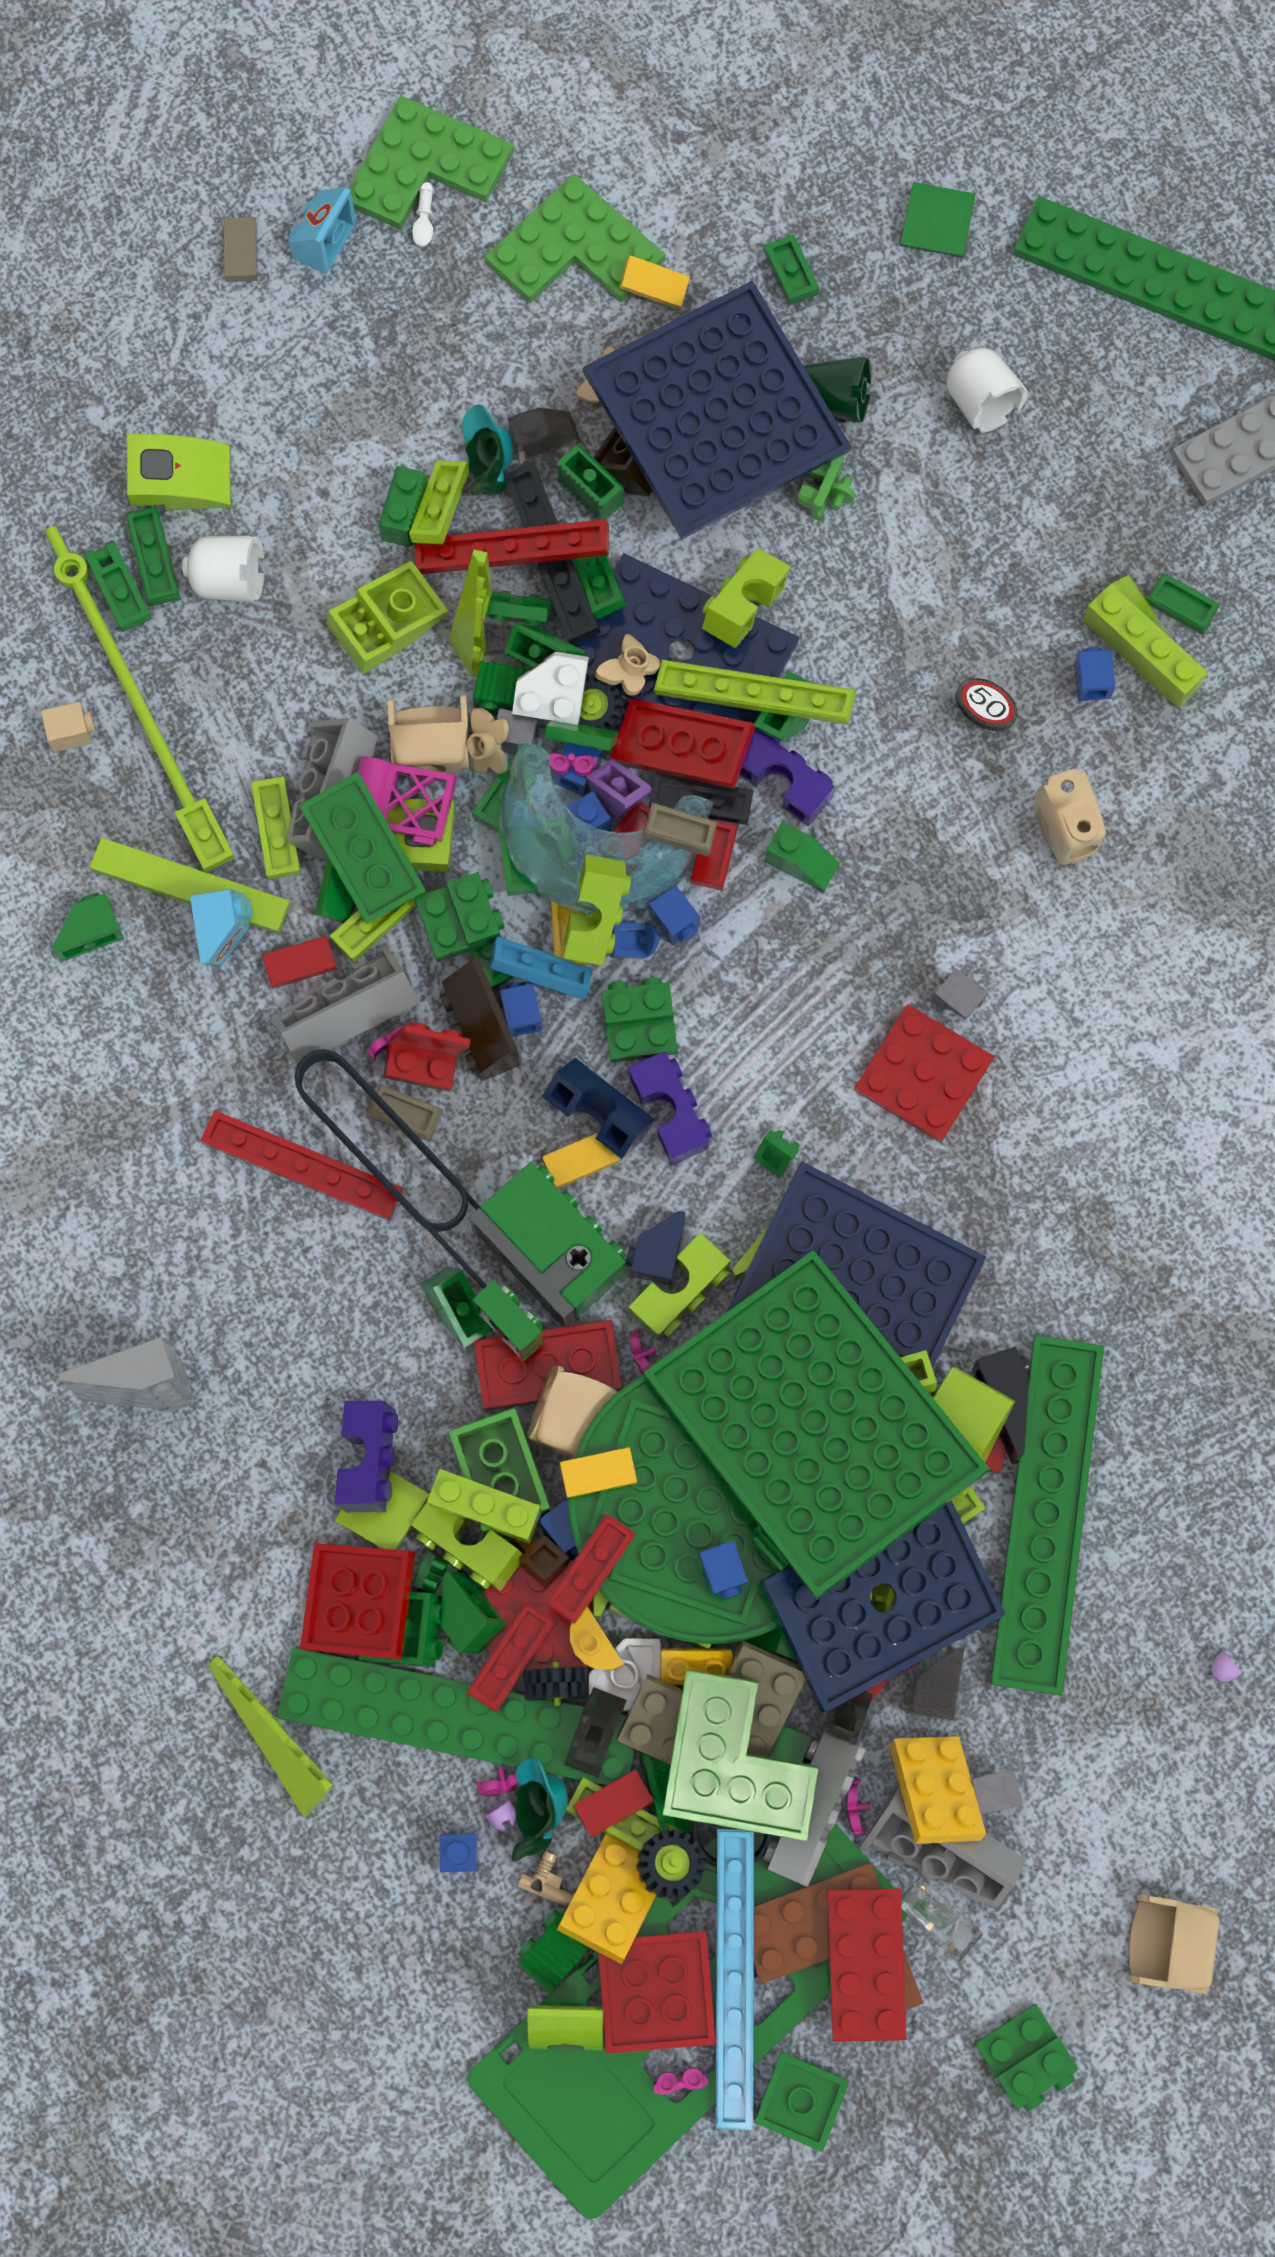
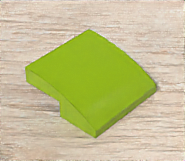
M390 1471L389 1480L392 1484V1497L390 1501H387L386 1512H345L341 1509L334 1521L381 1549L398 1550L412 1527L410 1524L427 1503L430 1494Z

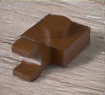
M545 1535L538 1541L531 1538L529 1544L509 1537L511 1539L509 1543L523 1554L519 1558V1565L544 1587L569 1564V1556Z

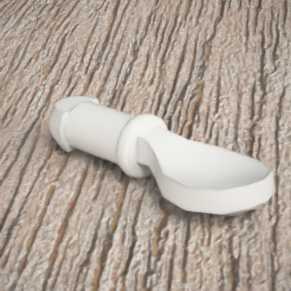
M429 182L422 183L419 188V206L416 213L420 217L414 223L412 230L413 241L419 247L427 246L433 235V226L428 217L432 216L431 204L434 188Z

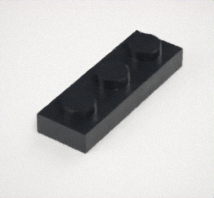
M655 773L649 807L652 803L702 818L748 825L754 790L741 787L732 789Z

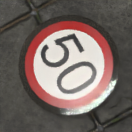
M970 678L963 681L956 691L955 699L960 711L967 719L981 728L991 731H1004L1012 727L1018 717L1016 703L1010 694L989 680Z

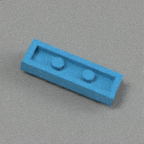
M496 936L491 949L490 969L585 1000L590 989V967Z

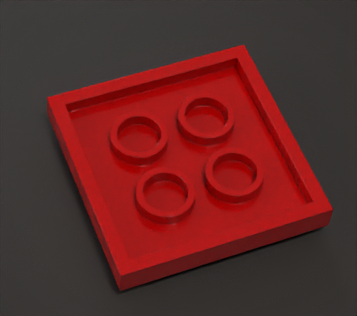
M907 1004L856 1084L854 1091L939 1143H942L995 1056Z
M314 1543L300 1650L401 1660L415 1552Z
M569 1561V1564L545 1587L521 1565H519L501 1591L492 1585L489 1586L486 1590V1598L506 1622L505 1627L489 1643L490 1656L525 1602L556 1621V1623L525 1670L552 1668V1662H559V1668H592L586 1666L574 1653L570 1642V1626L572 1622L545 1604L574 1561ZM592 1599L591 1602L589 1603V1605H588L587 1607L589 1608V1610L591 1611L592 1615L594 1616L593 1599Z
M706 1931L635 1937L622 1965L598 1952L602 2006L604 2007L603 2019L606 2054L716 2045Z

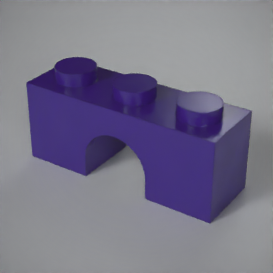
M755 729L740 772L743 778L757 787L763 778L768 775L780 774L786 777L791 784V788L783 797L782 807L808 827L834 795L835 786L832 785L833 781L827 774L820 770L815 772L806 765V760L794 750L789 752L780 745L779 740Z
M663 1051L628 1067V1077L642 1106L655 1100H663L674 1108L676 1113L674 1118L669 1123L657 1128V1137L671 1166L709 1149L708 1138L712 1137V1133L704 1118L699 1120L693 1109L697 1107V1102L690 1088L684 1090L679 1080L683 1074L675 1058L669 1060L666 1051Z
M344 1401L341 1435L352 1444L366 1445L365 1458L357 1467L338 1469L334 1504L345 1512H386L387 1501L391 1500L392 1484L389 1480L390 1467H393L395 1463V1449L392 1446L393 1433L397 1432L399 1422L396 1410L386 1401Z

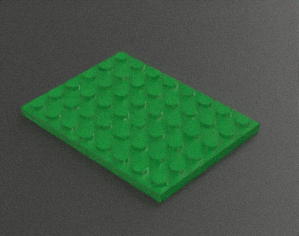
M814 1250L643 1372L644 1377L816 1600L986 1475L990 1469Z

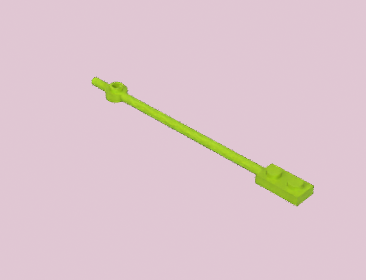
M56 526L47 528L45 534L58 558L54 565L55 576L62 586L74 589L183 806L175 814L204 872L207 873L234 860L235 856L206 799L203 798L195 802L85 584L89 576V569L85 560L80 555L69 552ZM71 570L78 571L74 577L67 576Z

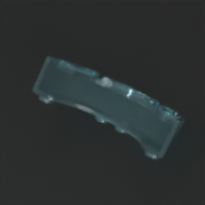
M520 740L503 791L500 806V826L508 846L507 852L520 874L524 873L537 886L536 890L555 903L574 911L586 914L596 911L598 907L594 904L578 901V881L585 854L626 862V875L631 876V884L628 896L621 897L620 905H623V912L635 909L639 911L649 907L651 902L681 882L694 859V852L643 838L644 830L616 833L601 830L585 823L576 817L558 796L551 777L548 753L537 745ZM688 795L681 798L674 809L708 819L714 801Z

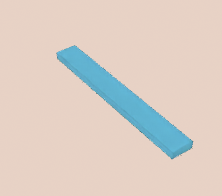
M718 1828L716 2129L753 2130L754 1832L736 1828Z

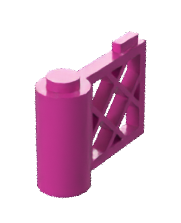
M361 757L357 772L362 777L386 821L388 820L389 812L400 804L409 816L398 825L388 823L392 832L414 837L413 842L416 844L434 847L435 841L442 842L457 776L391 764L373 757ZM398 775L412 776L417 785L400 796L395 788ZM418 778H424L425 780L420 782ZM435 781L447 782L444 794L432 801L424 788ZM421 791L429 804L412 815L405 801ZM395 794L397 798L392 801L393 795ZM439 805H441L440 812L436 808ZM433 810L438 817L435 831L421 829L416 820ZM413 823L416 828L407 827V826H409L410 824Z

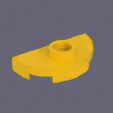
M586 1607L576 1624L572 1623L570 1626V1642L575 1655L586 1666L596 1670L612 1671L624 1666V1663L591 1611Z

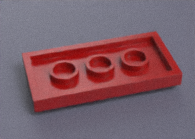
M631 698L610 759H614L619 764L627 767L735 789L756 728L751 722Z
M612 1320L544 1330L542 1332L544 1344L524 1362L500 1337L480 1339L474 1342L484 1411L537 1403L547 1373L552 1366L557 1365L564 1368L563 1372L594 1379L616 1391L622 1389Z
M901 1889L827 1890L832 2041L907 2040Z

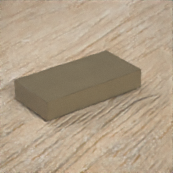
M256 217L224 218V277L226 282L258 281Z
M652 803L643 838L708 857L717 822Z
M379 1084L376 1093L420 1139L430 1142L442 1116L443 1109ZM372 1100L366 1114L367 1117L401 1130Z

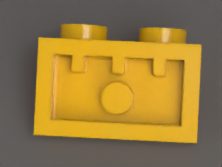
M663 1648L660 1659V1680L671 1685H684L687 1669L726 1675L733 1661V1651L731 1649Z

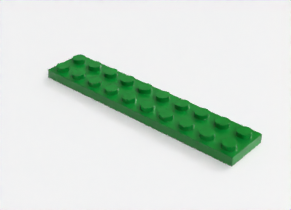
M1038 196L1014 247V256L1275 361V290Z
M1037 1335L1033 1337L1025 1451L1017 1465L1000 1600L1006 1615L1000 1617L997 1624L990 1685L1058 1696L1063 1694L1104 1345Z
M292 1648L277 1715L278 1719L516 1768L525 1759L535 1757L540 1760L546 1774L580 1781L584 1777L595 1784L604 1786L631 1772L635 1751L634 1748L617 1741V1734L627 1715L608 1711L588 1710V1707L561 1702V1706H554L553 1700L529 1701L525 1700L524 1694L514 1692L509 1693L496 1713L466 1693L472 1685L470 1683L308 1650H300L298 1648Z

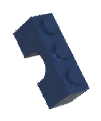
M577 1058L572 1059L555 1073L542 1095L546 1101L567 1117L575 1112H584L593 1116L601 1125V1130L595 1139L621 1159L641 1143L655 1121L653 1117Z

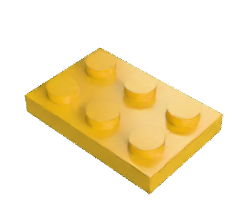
M959 1736L893 1739L889 1747L915 1844L981 1841L985 1837L986 1831Z
M606 1834L557 1930L622 1965L656 1897V1893L648 1892L645 1889L647 1887L644 1882L641 1883L639 1880L641 1875L637 1871L636 1866L639 1863V1858H637L639 1851Z

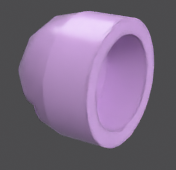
M1222 1651L1213 1659L1211 1671L1213 1676L1219 1681L1229 1682L1242 1674L1225 1651Z
M506 1799L487 1811L485 1817L494 1829L505 1831L506 1828L503 1822L508 1820L513 1826L516 1821V1811L510 1800Z

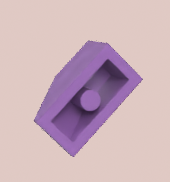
M614 759L609 760L586 776L591 792L594 791L607 814L615 820L641 803L652 791L648 783Z

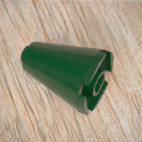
M860 356L803 365L833 416L853 423L864 421L870 401V394H866L867 383L871 384L872 378L869 358Z

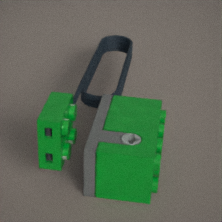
M322 1049L310 1052L298 1063L294 1078L296 1088L303 1101L409 1214L425 1227L478 1283L483 1290L473 1298L476 1312L523 1362L544 1344L542 1336L544 1330L541 1327L543 1324L529 1309L524 1313L519 1308L518 1297L506 1284L499 1287L493 1280L487 1286L438 1234V1232L450 1230L460 1224L466 1216L468 1202L476 1209L469 1216L472 1231L562 1327H567L574 1323L575 1318L578 1319L626 1275V1260L624 1258L626 1254L615 1241L611 1240L608 1243L600 1233L602 1228L590 1215L584 1218L577 1209L579 1204L566 1190L562 1193L559 1192L553 1183L555 1181L554 1177L543 1165L537 1168L530 1161L480 1206L466 1192L461 1182L345 1058L335 1051ZM326 1060L335 1062L357 1082L460 1192L462 1204L455 1218L446 1223L436 1224L428 1222L306 1094L302 1081L304 1073L310 1066ZM575 1261L579 1263L573 1267V1263Z

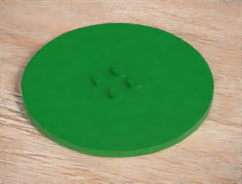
M644 1375L633 1380L618 1391L594 1417L582 1437L574 1459L630 1447L637 1484L568 1498L570 1529L578 1555L605 1515L608 1514L636 1533V1536L601 1585L599 1591L617 1610L630 1620L661 1636L695 1644L741 1642L780 1627V1624L759 1581L776 1571L753 1547L752 1539L756 1536L753 1531L758 1526L757 1522ZM734 1541L748 1583L741 1586L743 1593L722 1600L720 1594L711 1596L697 1556L702 1551Z

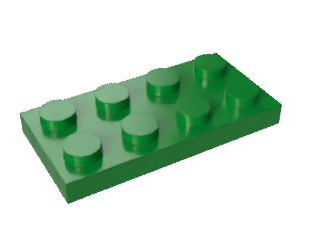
M359 772L299 805L367 924L426 891Z

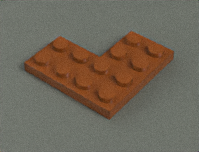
M872 1863L754 1906V1966L761 1984L829 1959L827 1890L881 1889ZM903 1949L905 2010L924 2003Z

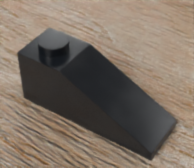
M1015 1346L977 1359L972 1368L974 1377L977 1380L1015 1400L999 1434L1012 1465L1020 1461L1025 1451L1029 1389L1028 1375H1030L1029 1364L1025 1356H1020Z

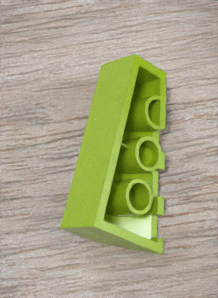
M1129 575L1111 583L1088 605L1083 621L1178 709L1201 688L1208 672L1172 640Z

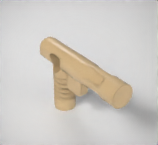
M544 1851L540 1860L541 1863L538 1864V1870H536L534 1876L531 1877L523 1873L517 1887L568 1908L574 1895L559 1889L563 1879L550 1872L557 1855ZM540 1879L542 1881V1891L533 1889L531 1884Z

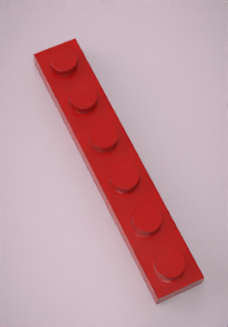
M606 519L446 536L443 544L415 543V566L422 575L468 570L474 549L487 552L489 568L609 555V524Z
M214 1110L200 1140L202 1144L388 1221L391 1220L398 1201L375 1176ZM391 1183L401 1194L403 1193L402 1187Z

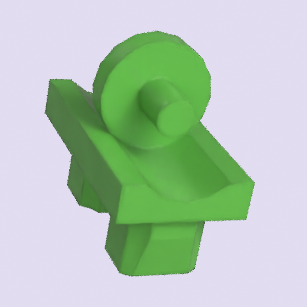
M843 456L809 473L810 477L823 481L820 488L805 482L802 485L797 503L812 510L811 518L821 520L831 497L833 498L831 507L834 509H840L842 503L853 502L856 494L849 487L852 482L851 478L843 476L841 483L838 482L843 470L841 467L844 461Z

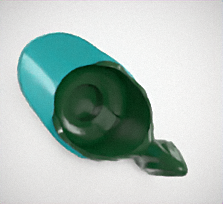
M478 404L466 412L462 421V430L466 441L465 452L469 459V471L478 479L471 487V494L473 496L477 494L494 496L501 494L505 489L504 471L509 467L513 458V443L508 430L496 425L487 409L483 405Z
M535 1757L522 1761L516 1771L518 1788L515 1792L517 1797L516 1822L524 1838L513 1848V1862L526 1856L542 1853L548 1849L552 1841V1832L561 1822L567 1810L568 1796L564 1782L555 1775L546 1774L540 1760Z

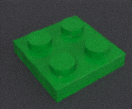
M780 2052L754 2123L823 2152L850 2081L784 2052Z

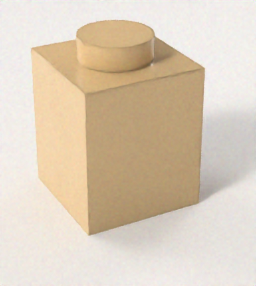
M81 702L41 710L47 741L54 753L93 744L90 732L96 731L91 711L85 712Z

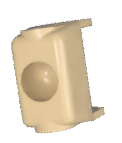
M460 695L461 709L429 706L396 712L394 698H389L388 725L390 731L391 764L448 774H459L465 769H470L467 748L469 738L467 695Z
M1070 769L1053 775L1048 779L1046 785L1040 786L1036 791L1034 813L1057 861L1062 865L1075 864L1083 861L1086 857L1096 854L1106 835V828L1085 771L1080 773L1077 769ZM1063 782H1070L1074 789L1069 793L1064 792L1061 789V784Z
M558 1365L552 1366L539 1393L535 1412L527 1430V1438L574 1459L582 1437L590 1423L617 1391L594 1379L563 1372L564 1368Z
M1137 1894L1136 1901H1139L1131 1927L1129 1941L1130 1975H1127L1126 1981L1208 1994V1988L1211 1986L1217 1946L1219 1929L1218 1909Z

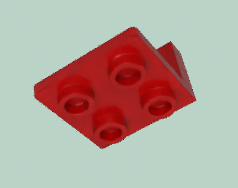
M410 1022L409 1025H404L389 1039L383 1078L449 1092L452 1090L457 1056L470 1047L471 1039L463 1038L462 1033L455 1030H442L441 1033L429 1030V1026L426 1024Z

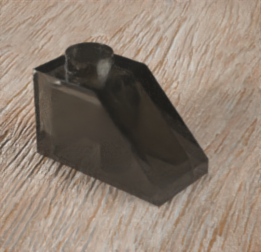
M537 407L507 417L508 430L520 463L581 443L570 411Z
M956 1648L915 1677L913 1685L906 1684L903 1705L909 1706L908 1714L947 1722L953 1721L965 1649Z
M593 1687L582 1712L564 1765L598 1778L624 1710L626 1699Z
M864 1691L827 1711L819 1733H824L855 1745L873 1694Z

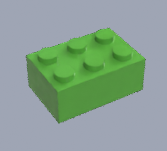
M515 1408L448 1431L464 1478L537 1504L542 1509L540 1516L551 1511ZM480 1524L485 1536L490 1529L496 1532L494 1529Z

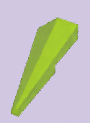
M475 549L473 550L449 636V641L470 675L477 676L480 661H483L487 649L483 623L492 595L487 552Z
M216 1656L208 1665L209 1669L303 1817H308L328 1797L326 1794L335 1785L289 1736L290 1733L220 1656Z

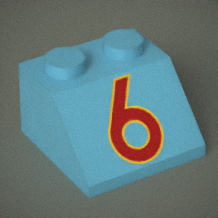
M346 187L320 190L314 201L310 200L306 205L302 222L299 227L295 226L292 229L288 239L293 259L324 274L328 273L356 224L351 190Z
M231 889L190 896L201 964L222 966L250 927L249 919L253 918L251 901L249 898L245 899V893Z

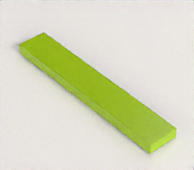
M662 660L654 687L656 695L849 725L857 695L854 689Z
M102 837L89 867L92 872L190 905V896L229 889L245 893V899H250L253 909V918L249 919V924L276 934L280 933L291 905L290 900Z

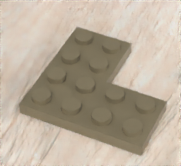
M742 1641L726 1676L759 1681L747 1754L768 1757L806 1680L799 1665ZM647 1674L617 1734V1741L671 1765L683 1689Z

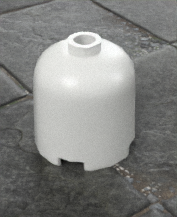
M981 347L961 352L954 359L953 365L947 374L946 387L971 426L974 429L978 428L981 433L995 430L1008 421L1005 416L1014 407L1019 411L1027 399L1028 390L1002 358L992 349Z
M251 536L201 537L191 547L188 557L183 559V575L188 577L193 591L203 598L239 602L259 600L264 583V573H258V558L264 559L262 543L259 537Z

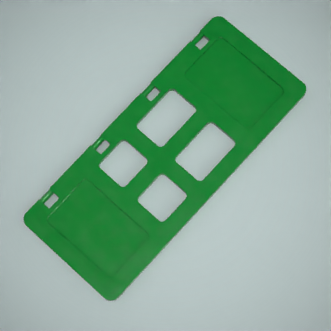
M836 1823L827 1835V1843L809 1886L871 1863ZM754 1832V1853L762 1845L766 1834ZM772 1835L771 1839L778 1842L780 1836ZM717 1836L703 1848L716 1859ZM764 1855L754 1863V1906L805 1887L766 1870L769 1862L763 1860ZM872 1864L881 1889H895ZM687 1894L674 1907L665 1897H655L636 1937L670 1934L667 1930L668 1922L695 1896ZM901 1895V1903L903 1908L906 1905L907 1901ZM903 1909L902 1922L907 1918L909 1912L906 1913ZM595 1951L539 2005L588 2006L587 2001L601 1987V1980L599 1978L591 1985L583 1975L599 1961L598 1952ZM717 1952L709 1959L713 2015L715 2022L717 1996ZM829 1959L787 1974L794 1983V1991L760 2024L754 2025V2066L830 1993ZM527 2017L476 2064L468 2076L469 2086L574 2207L584 2217L590 2219L602 2215L716 2104V2067L706 2075L708 2085L701 2089H692L682 2100L673 2102L666 2094L654 2093L653 2085L655 2081L642 2068V2060L652 2050L606 2054L604 2029L603 2050L529 2049ZM516 2040L524 2050L508 2065L500 2054Z

